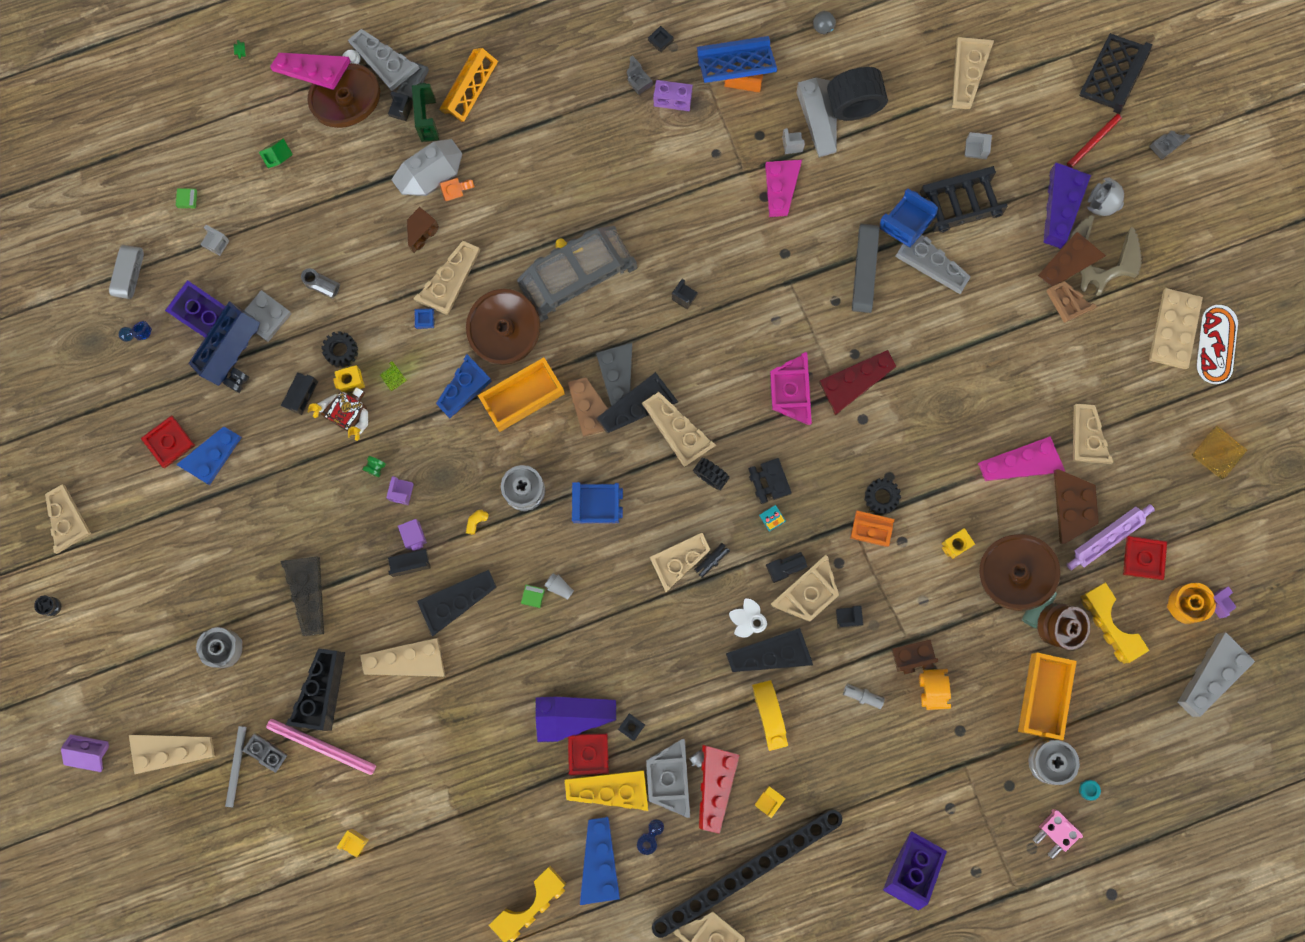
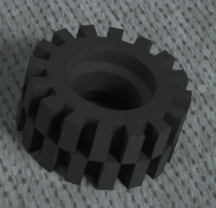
M338 331V334L333 332L331 337L329 335L326 336L328 339L327 341L323 340L324 346L321 349L323 350V356L332 366L344 368L346 364L350 366L351 361L355 362L356 359L354 357L358 356V347L355 340L348 333L344 332L343 334L341 331ZM339 343L347 346V351L342 356H336L333 353L335 345Z
M701 458L693 469L694 473L701 480L720 491L729 480L728 474L723 469H720L719 466L705 458Z
M879 478L871 482L865 491L864 500L867 502L866 506L870 507L869 510L875 511L876 514L882 513V515L892 512L898 506L901 499V491L897 488L898 485L892 483L891 479L887 480V478ZM884 489L889 493L890 499L887 503H879L876 500L875 494L878 490Z

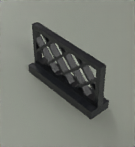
M1110 33L1079 96L1114 109L1113 112L1120 114L1150 55L1153 44L1145 42L1142 45ZM1112 40L1119 43L1120 47L1111 50L1109 44ZM1134 48L1138 52L1129 56L1126 49ZM1122 51L1125 58L1116 60L1114 54ZM1110 55L1113 62L1104 65L1102 58ZM1128 62L1130 68L1121 71L1118 64ZM1115 66L1118 73L1109 76L1106 69ZM1102 70L1105 77L1096 80L1094 73ZM1120 76L1122 84L1114 86L1111 79ZM1107 81L1110 88L1101 91L1099 84ZM1094 85L1098 91L1094 94L1085 92L1088 87ZM1113 92L1115 97L1113 102L1105 99L1104 94Z

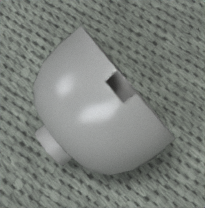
M1110 177L1104 178L1105 182L1103 184L1098 183L1087 201L1091 202L1090 207L1087 206V209L1099 216L1112 215L1124 205V190L1119 183Z

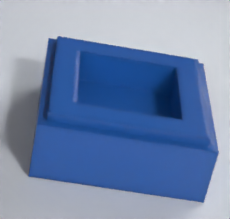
M433 308L415 309L416 329L434 328Z

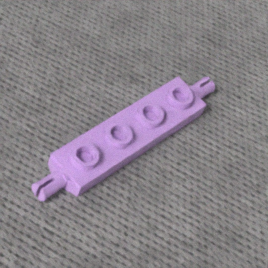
M1149 504L1142 510L1137 507L1131 509L1075 550V559L1067 563V567L1071 571L1079 565L1086 567L1144 525L1146 516L1155 511L1154 507Z

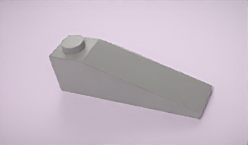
M812 78L798 82L796 93L818 157H823L837 151V118L834 117L827 91V85L830 80Z

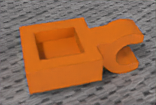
M453 178L439 183L444 201L462 197V190L474 188V183L471 179L459 182L458 178Z

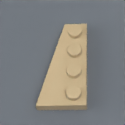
M659 392L642 403L684 467L716 446Z
M438 638L360 655L364 675L446 677Z
M129 735L134 774L215 757L212 737Z

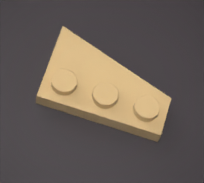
M1074 405L1073 461L1112 464V456L1109 455L1106 439H1104L1101 430L1102 425L1095 405Z
M703 533L650 556V560L665 592L710 551Z

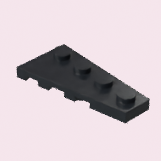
M655 372L599 415L596 420L608 434L648 416L649 413L642 403L658 392L672 405L678 403V401Z
M800 628L726 653L732 672L813 666Z

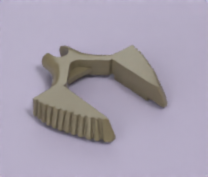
M1091 215L1088 216V219L1085 218L1073 230V233L1071 232L1067 242L1076 232L1088 240L1095 216ZM1131 227L1126 235L1117 266L1106 271L1090 265L1080 271L1082 275L1081 290L1083 292L1086 291L1088 284L1091 283L1096 286L1095 296H1099L1110 280L1118 276L1135 278L1139 275L1142 258L1139 247L1140 243H1138L1139 238H1137L1138 235L1135 234L1134 228Z

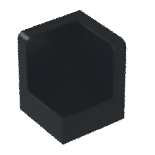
M391 91L390 95L393 101L388 112L389 117L407 121L412 108L409 96Z
M681 279L672 292V300L688 309L698 295V292L685 285V280Z
M853 606L852 608L836 609L837 627L863 626L862 607Z

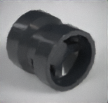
M233 367L230 371V377L226 378L223 384L240 393L243 389L242 385L250 377Z
M46 595L38 597L34 603L36 612L47 616L57 615L62 607L59 599Z

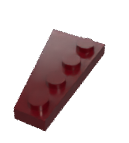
M886 350L820 380L819 383L835 415H837L875 383L894 370L896 365L889 351Z

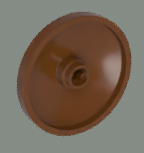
M350 63L334 90L312 83L308 92V106L316 120L323 125L334 128L349 127L363 121L374 111L380 99V86L375 75L368 68Z
M511 289L490 291L481 296L470 309L466 322L467 339L474 352L488 362L499 365L518 362L533 350L540 335L538 311L526 296Z
M1025 534L1005 536L995 541L985 551L981 559L979 573L982 587L992 601L1006 609L1015 611L1035 609L1045 604L1058 588L1060 582L1058 558L1048 544L1034 536Z

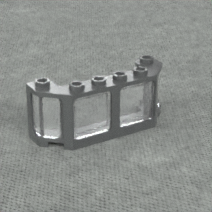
M602 227L588 230L579 239H572L566 246L552 250L550 255L539 257L517 279V282L524 296L536 307L541 323L548 319V313L556 311V307L619 272L623 274L625 270H628L629 273L636 270L637 262L634 257H631L619 237L616 227Z

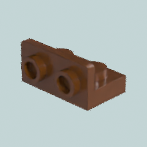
M931 640L891 649L897 672L903 671L904 674L915 672V668L922 666L923 670L933 668L934 663L939 662L938 658H935Z

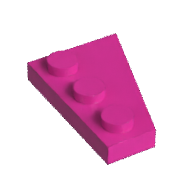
M802 160L765 162L769 217L788 216Z

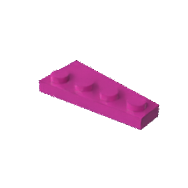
M1051 436L978 463L985 481L1054 474L1056 469L1065 472Z

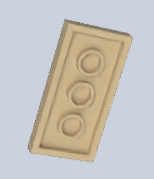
M1167 288L1163 290L1149 361L1182 369L1189 368L1203 297Z

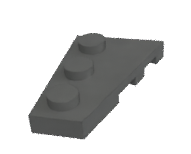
M632 343L596 353L611 406L630 392Z

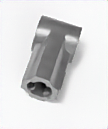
M311 268L305 269L301 274V279L308 289L316 290L332 299L337 295L340 287L338 282L317 273ZM315 276L314 281L307 282L308 277Z

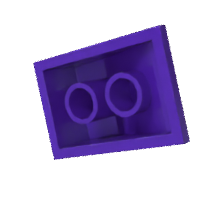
M187 280L165 311L205 338L226 306Z
M911 831L889 872L883 891L919 911L930 901L947 851Z

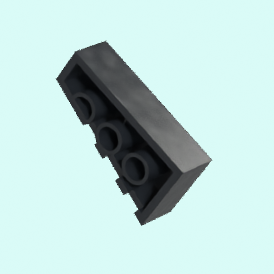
M318 648L308 671L307 680L302 685L301 694L293 706L292 715L288 718L286 725L332 731L345 652Z

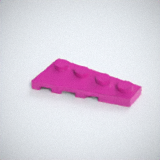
M278 53L270 67L274 72L334 90L351 61L349 57Z

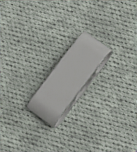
M121 245L109 287L111 296L132 299L144 256L142 248Z

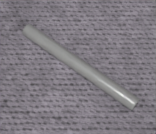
M243 726L238 727L225 807L234 806L247 728Z

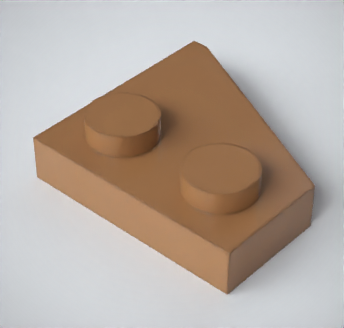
M1065 281L1046 290L1064 323L1097 308L1094 303L1090 304L1083 299L1084 295L1075 291Z

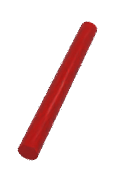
M1116 114L1067 162V166L1073 168L1122 117Z

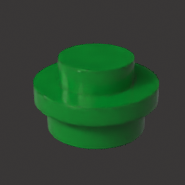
M237 40V44H233L234 55H238V59H241V57H246L245 42Z

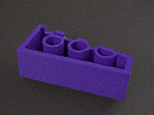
M1055 163L1049 175L1050 184L1048 186L1049 195L1043 243L1061 249L1068 240L1091 175Z

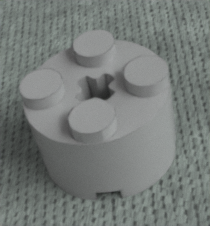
M215 627L201 634L196 644V651L200 660L205 665L227 668L233 666L239 660L242 654L243 642L235 632Z

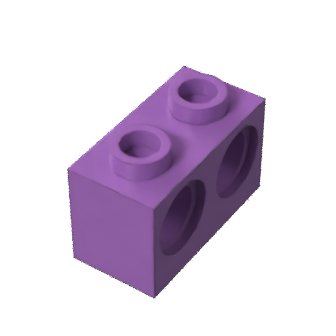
M656 80L654 107L690 111L693 85Z

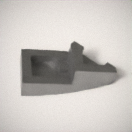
M632 55L630 57L629 69L627 70L628 83L640 95L653 86V81L642 70L641 64Z
M1170 131L1154 141L1149 147L1162 160L1184 143L1190 135L1186 133L1179 135L1175 131Z

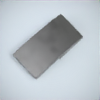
M256 733L253 734L243 749L245 753L275 773L287 757L284 752Z

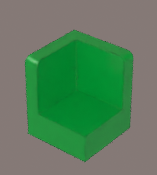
M284 138L269 144L259 152L268 169L283 163L293 155Z

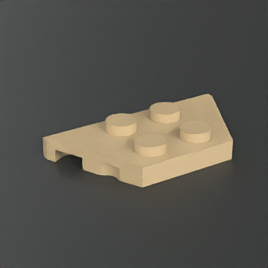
M828 556L822 557L770 605L773 608L809 622L839 596Z
M713 911L683 925L673 932L683 942H745V937Z

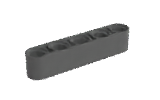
M860 223L852 300L853 312H872L879 225Z

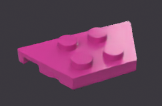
M804 352L801 356L770 371L772 410L804 424L811 425L807 352Z

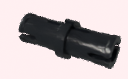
M723 543L711 554H707L705 556L706 559L694 568L696 573L704 568L699 574L701 578L714 566L717 567L719 565L718 562L730 552L728 548L722 553L720 552L725 547Z

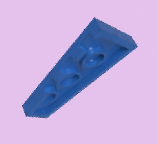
M609 817L588 820L580 905L620 899Z

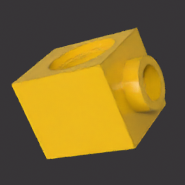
M357 365L335 371L336 378H333L336 389L348 393L353 391L355 387L359 389L365 388L361 370ZM351 376V377H352L351 382L348 383V384H345V383H344L345 378Z
M964 528L942 542V549L948 557L950 556L954 559L974 546L975 543ZM953 540L960 542L961 548L959 550L953 547Z

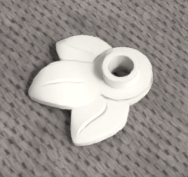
M746 598L744 600L743 609H736L729 613L732 622L737 625L734 634L739 637H749L753 632L760 633L767 626L766 618L760 614V606L751 599ZM759 620L761 625L755 627L753 621Z

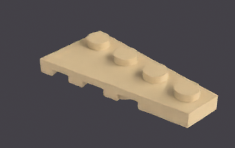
M957 38L952 108H971L994 40Z
M462 241L448 257V261L437 270L436 275L431 281H428L424 289L414 297V300L449 315L478 257L480 248Z

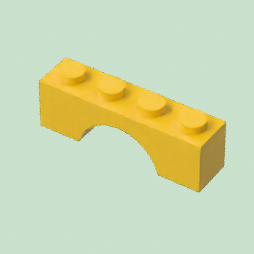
M1106 582L1080 596L1084 608L1091 612L1093 622L1098 628L1102 629L1105 641L1112 645L1115 650L1114 654L1120 662H1123V664L1130 663L1150 651L1139 634L1124 633L1114 625L1111 618V609L1116 598Z
M551 866L534 881L536 898L530 908L521 912L505 909L489 924L490 928L503 942L508 940L513 942L521 934L519 930L523 926L528 928L536 920L533 916L538 911L543 913L550 906L549 901L553 897L557 899L566 891L563 888L566 885L565 881Z

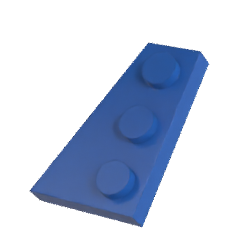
M466 354L463 364L456 370L455 377L447 385L436 404L450 419L487 387L492 380Z
M222 427L176 465L210 485L242 437L226 427Z

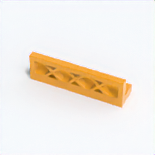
M483 48L473 49L439 110L444 114L451 113L458 120L464 122L498 61ZM484 58L491 62L488 69H483L482 61ZM480 72L481 81L475 85L474 75ZM467 88H471L473 96L471 99L466 100L465 91ZM458 103H463L464 111L462 115L455 111Z

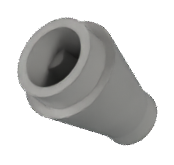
M553 573L544 585L548 588V591L560 595L567 600L574 591L559 574Z

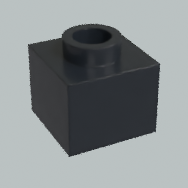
M629 713L618 730L635 741L645 727V724ZM629 724H635L636 729L630 731L628 729Z

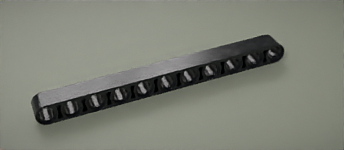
M834 809L824 811L656 917L652 923L653 934L658 938L671 934L838 828L842 824V815ZM831 813L837 815V822L835 824H829L827 821V817ZM813 824H819L821 828L820 833L817 835H812L810 832ZM796 835H802L804 838L803 843L799 846L793 843ZM783 845L786 847L787 852L784 856L776 854L778 846ZM763 856H767L770 860L767 867L759 865V860ZM745 867H750L753 870V874L749 878L742 876V870ZM728 878H733L736 881L735 886L731 889L724 886V882ZM710 889L718 891V897L714 900L707 897ZM693 900L701 902L699 910H692L690 908V903ZM675 911H681L684 914V918L681 921L673 919L672 915ZM658 922L666 924L667 928L664 932L656 930L655 925Z

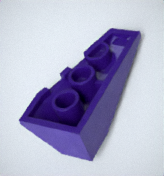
M536 697L537 742H558L566 737L577 735L588 729L597 728L617 720L616 700Z

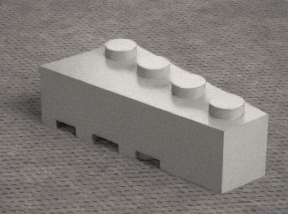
M1226 632L1216 634L1213 644L1208 648L1205 653L1206 656L1195 671L1194 677L1189 681L1178 700V703L1192 717H1201L1255 662Z

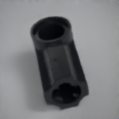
M802 552L766 564L773 583L789 577V575L808 567Z

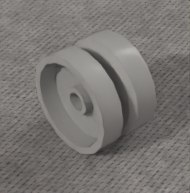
M520 465L511 468L505 473L501 482V491L511 507L520 511H529L539 506L544 499L545 485L535 469L530 466ZM525 486V491H521V487Z
M1045 740L1036 744L1030 751L1028 758L1029 768L1033 776L1046 784L1064 785L1075 778L1080 767L1079 757L1075 749L1068 743L1060 740Z

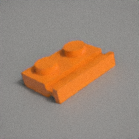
M856 511L850 539L889 547L895 519Z

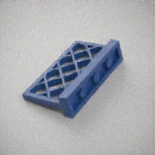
M769 36L697 47L698 64L701 68L704 83L777 72ZM755 59V60H758L759 62L756 64V63H754V62H752V61ZM736 62H738V63H740L741 65H740V66H736V65H733V64L736 63ZM766 63L771 66L764 67L762 65ZM717 65L723 66L721 69L716 68ZM746 66H748V67H751L752 69H747V70H746V69H744V68H745ZM709 72L716 73L715 75H708V76H707V74H708Z

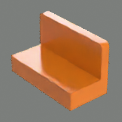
M763 74L725 80L724 87L760 93Z

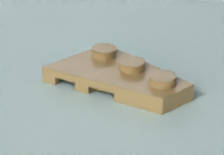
M62 484L45 494L48 516L51 519V536L54 539L53 549L54 553L58 554L89 536L91 532L65 485Z

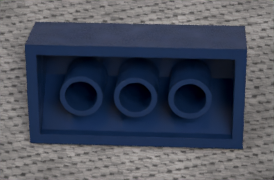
M229 301L188 364L199 376L219 386L227 378L231 367L237 363L238 356L242 350L247 348L248 341L252 335L258 331L260 322Z

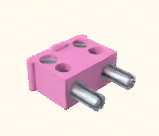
M1052 809V813L1039 826L1042 830L1033 838V841L1039 844L1048 835L1056 843L1048 853L1053 859L1061 850L1066 852L1079 838H1083V835L1059 811Z

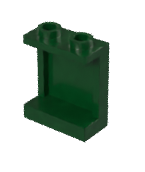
M426 83L412 85L414 122L421 142L439 141V133L433 118L427 119L426 105L436 103L432 87Z

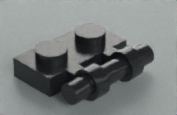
M779 458L760 464L762 472H757L755 466L748 468L750 481L753 482L756 489L755 495L759 498L761 504L768 502L766 497L768 494H771L773 501L792 494ZM765 478L768 488L763 489L760 479Z

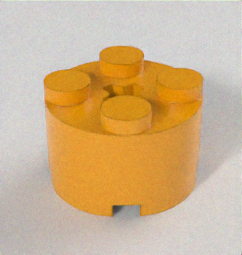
M1189 583L1179 586L1171 592L1167 608L1179 622L1193 624L1209 619L1215 611L1216 603L1214 602L1213 592L1207 586L1201 583Z
M948 669L923 670V673H920L919 684L920 687H924V693H921V706L926 707V710L951 709V704H947V701L951 699L949 676L944 675L948 673Z

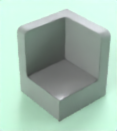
M788 128L784 129L782 139L785 154L803 152L805 141L802 140L801 132L788 133Z
M970 132L966 139L965 157L987 159L991 151L992 135Z
M205 225L204 229L208 233L201 242V246L220 256L229 243V239L221 232Z

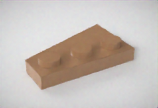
M585 377L568 382L583 437L605 431L596 418L608 408L588 379Z

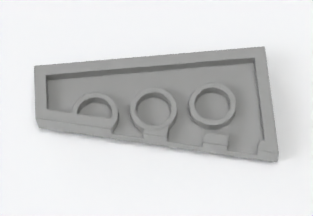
M921 235L911 247L905 244L901 246L895 257L961 294L970 276L954 261H950L941 249L938 250L931 244L932 241L928 237Z

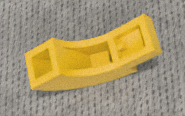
M772 681L753 684L754 697L769 751L788 746L784 721Z

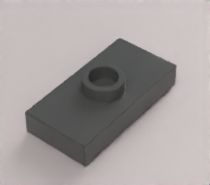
M418 63L416 64L420 69L405 80L397 93L409 96L412 101V85L423 83L429 71L427 66Z

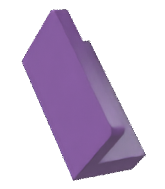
M70 734L61 747L63 764L101 772L103 770L102 757L108 750L109 744L107 741Z

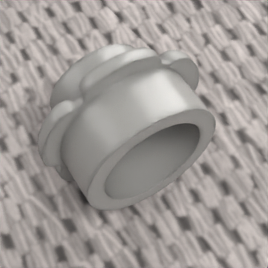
M702 749L689 758L692 762L691 766H702V762H704V752H702Z

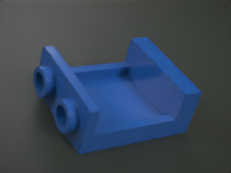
M906 189L904 197L890 214L885 213L881 218L879 229L911 247L936 218L938 207L932 201L921 197L917 192Z
M572 482V522L619 523V518H623V507H619V499H623V488H619V483L580 484V482Z

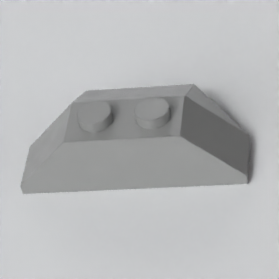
M452 139L434 141L405 160L391 180L402 195L427 196L440 187V182L457 176L462 152Z

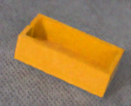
M543 357L479 394L478 397L498 431L501 432L565 395L546 359Z
M1042 653L1031 654L1018 732L1053 740H1064L1077 661Z

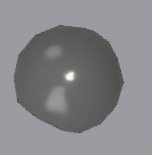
M828 11L819 12L813 19L815 31L823 35L833 31L836 26L834 16Z

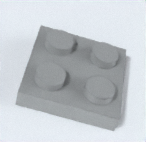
M262 290L244 310L260 322L256 334L267 342L271 340L292 314Z

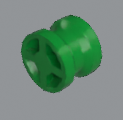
M368 456V463L363 466L362 470L380 478V471L385 467L386 463Z

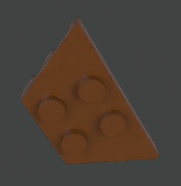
M1056 469L1054 470L1059 540L1060 544H1065L1099 524L1096 485Z

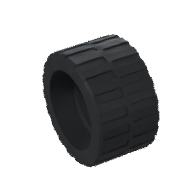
M868 66L850 69L835 76L827 85L834 117L838 120L854 121L869 117L882 110L888 103L881 71L875 67Z

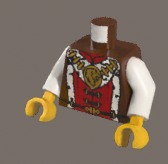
M355 387L350 396L341 391L339 394H334L317 404H310L308 408V413L315 411L313 413L314 418H317L319 412H322L321 415L325 419L346 430L348 438L354 435L356 441L359 440L360 434L368 426L367 407L360 402L365 392Z

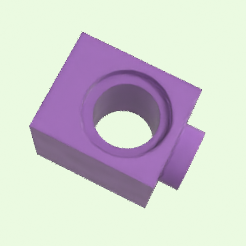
M417 519L398 526L404 545L408 550L412 549V551L421 549L423 544L427 543L420 522Z

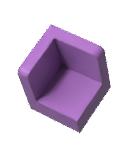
M392 476L386 498L391 502L409 505L414 484Z
M1229 586L1213 593L1214 602L1216 603L1215 613L1219 618L1229 616V612L1236 608L1229 598V595L1233 593Z

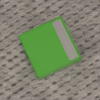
M177 188L176 207L196 209L197 190Z
M525 585L521 604L541 608L545 589Z

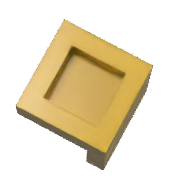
M767 786L755 803V806L772 818L786 798L770 786Z
M354 829L347 830L341 839L337 849H344L357 858L369 839Z

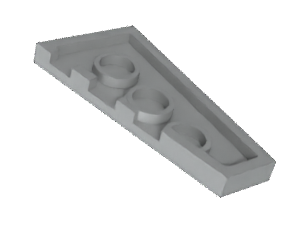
M362 29L348 39L350 45L391 91L420 69L416 63L409 61L405 56L398 54L391 47L384 45L377 38Z

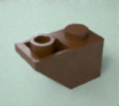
M421 207L407 219L408 246L413 253L421 250L425 245V241L429 237L434 236L439 227L437 221Z

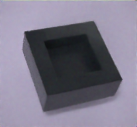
M660 26L648 37V41L658 51L662 52L674 41V37Z

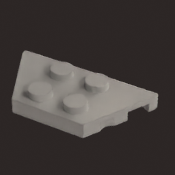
M681 739L646 760L649 802L690 818L685 739Z

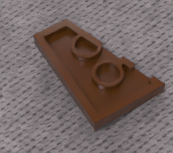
M1076 232L1038 276L1052 287L1099 261L1106 255Z

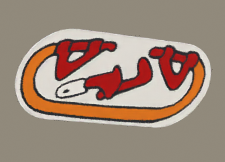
M1224 305L1209 307L1202 317L1197 370L1202 379L1211 384L1224 383L1231 377L1233 372L1238 320L1236 314Z

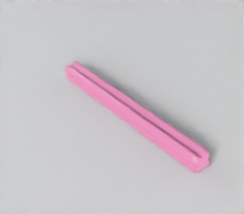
M270 719L266 726L267 729L369 775H372L376 769V765L274 719Z

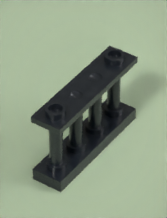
M994 166L922 186L920 190L921 197H928L938 207L936 214L938 222L932 228L933 233L938 231L943 233L952 227L988 217L998 218L1003 215L1008 206L1007 203L1002 205L997 203L991 181L996 174ZM981 183L984 186L991 208L980 209L973 189L975 184ZM957 189H966L973 213L963 215L955 193ZM939 194H948L955 218L945 220L937 197Z

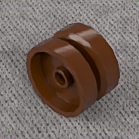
M1051 603L1040 613L1037 629L1040 638L1045 643L1067 650H1075L1086 642L1090 633V620L1086 612L1079 607L1063 603Z

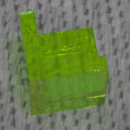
M391 361L389 363L391 367L380 374V377L388 388L393 391L407 380L394 362Z

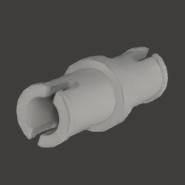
M849 683L844 688V696L856 699L861 704L866 703L878 709H881L884 704V697L870 693L868 689L864 688L862 690Z

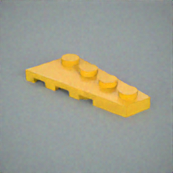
M644 770L565 779L566 799L569 801L648 811Z

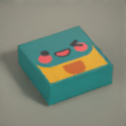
M776 505L759 515L769 532L786 522Z

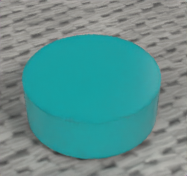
M1085 780L1079 786V793L1082 798L1092 801L1100 796L1101 788L1097 782Z

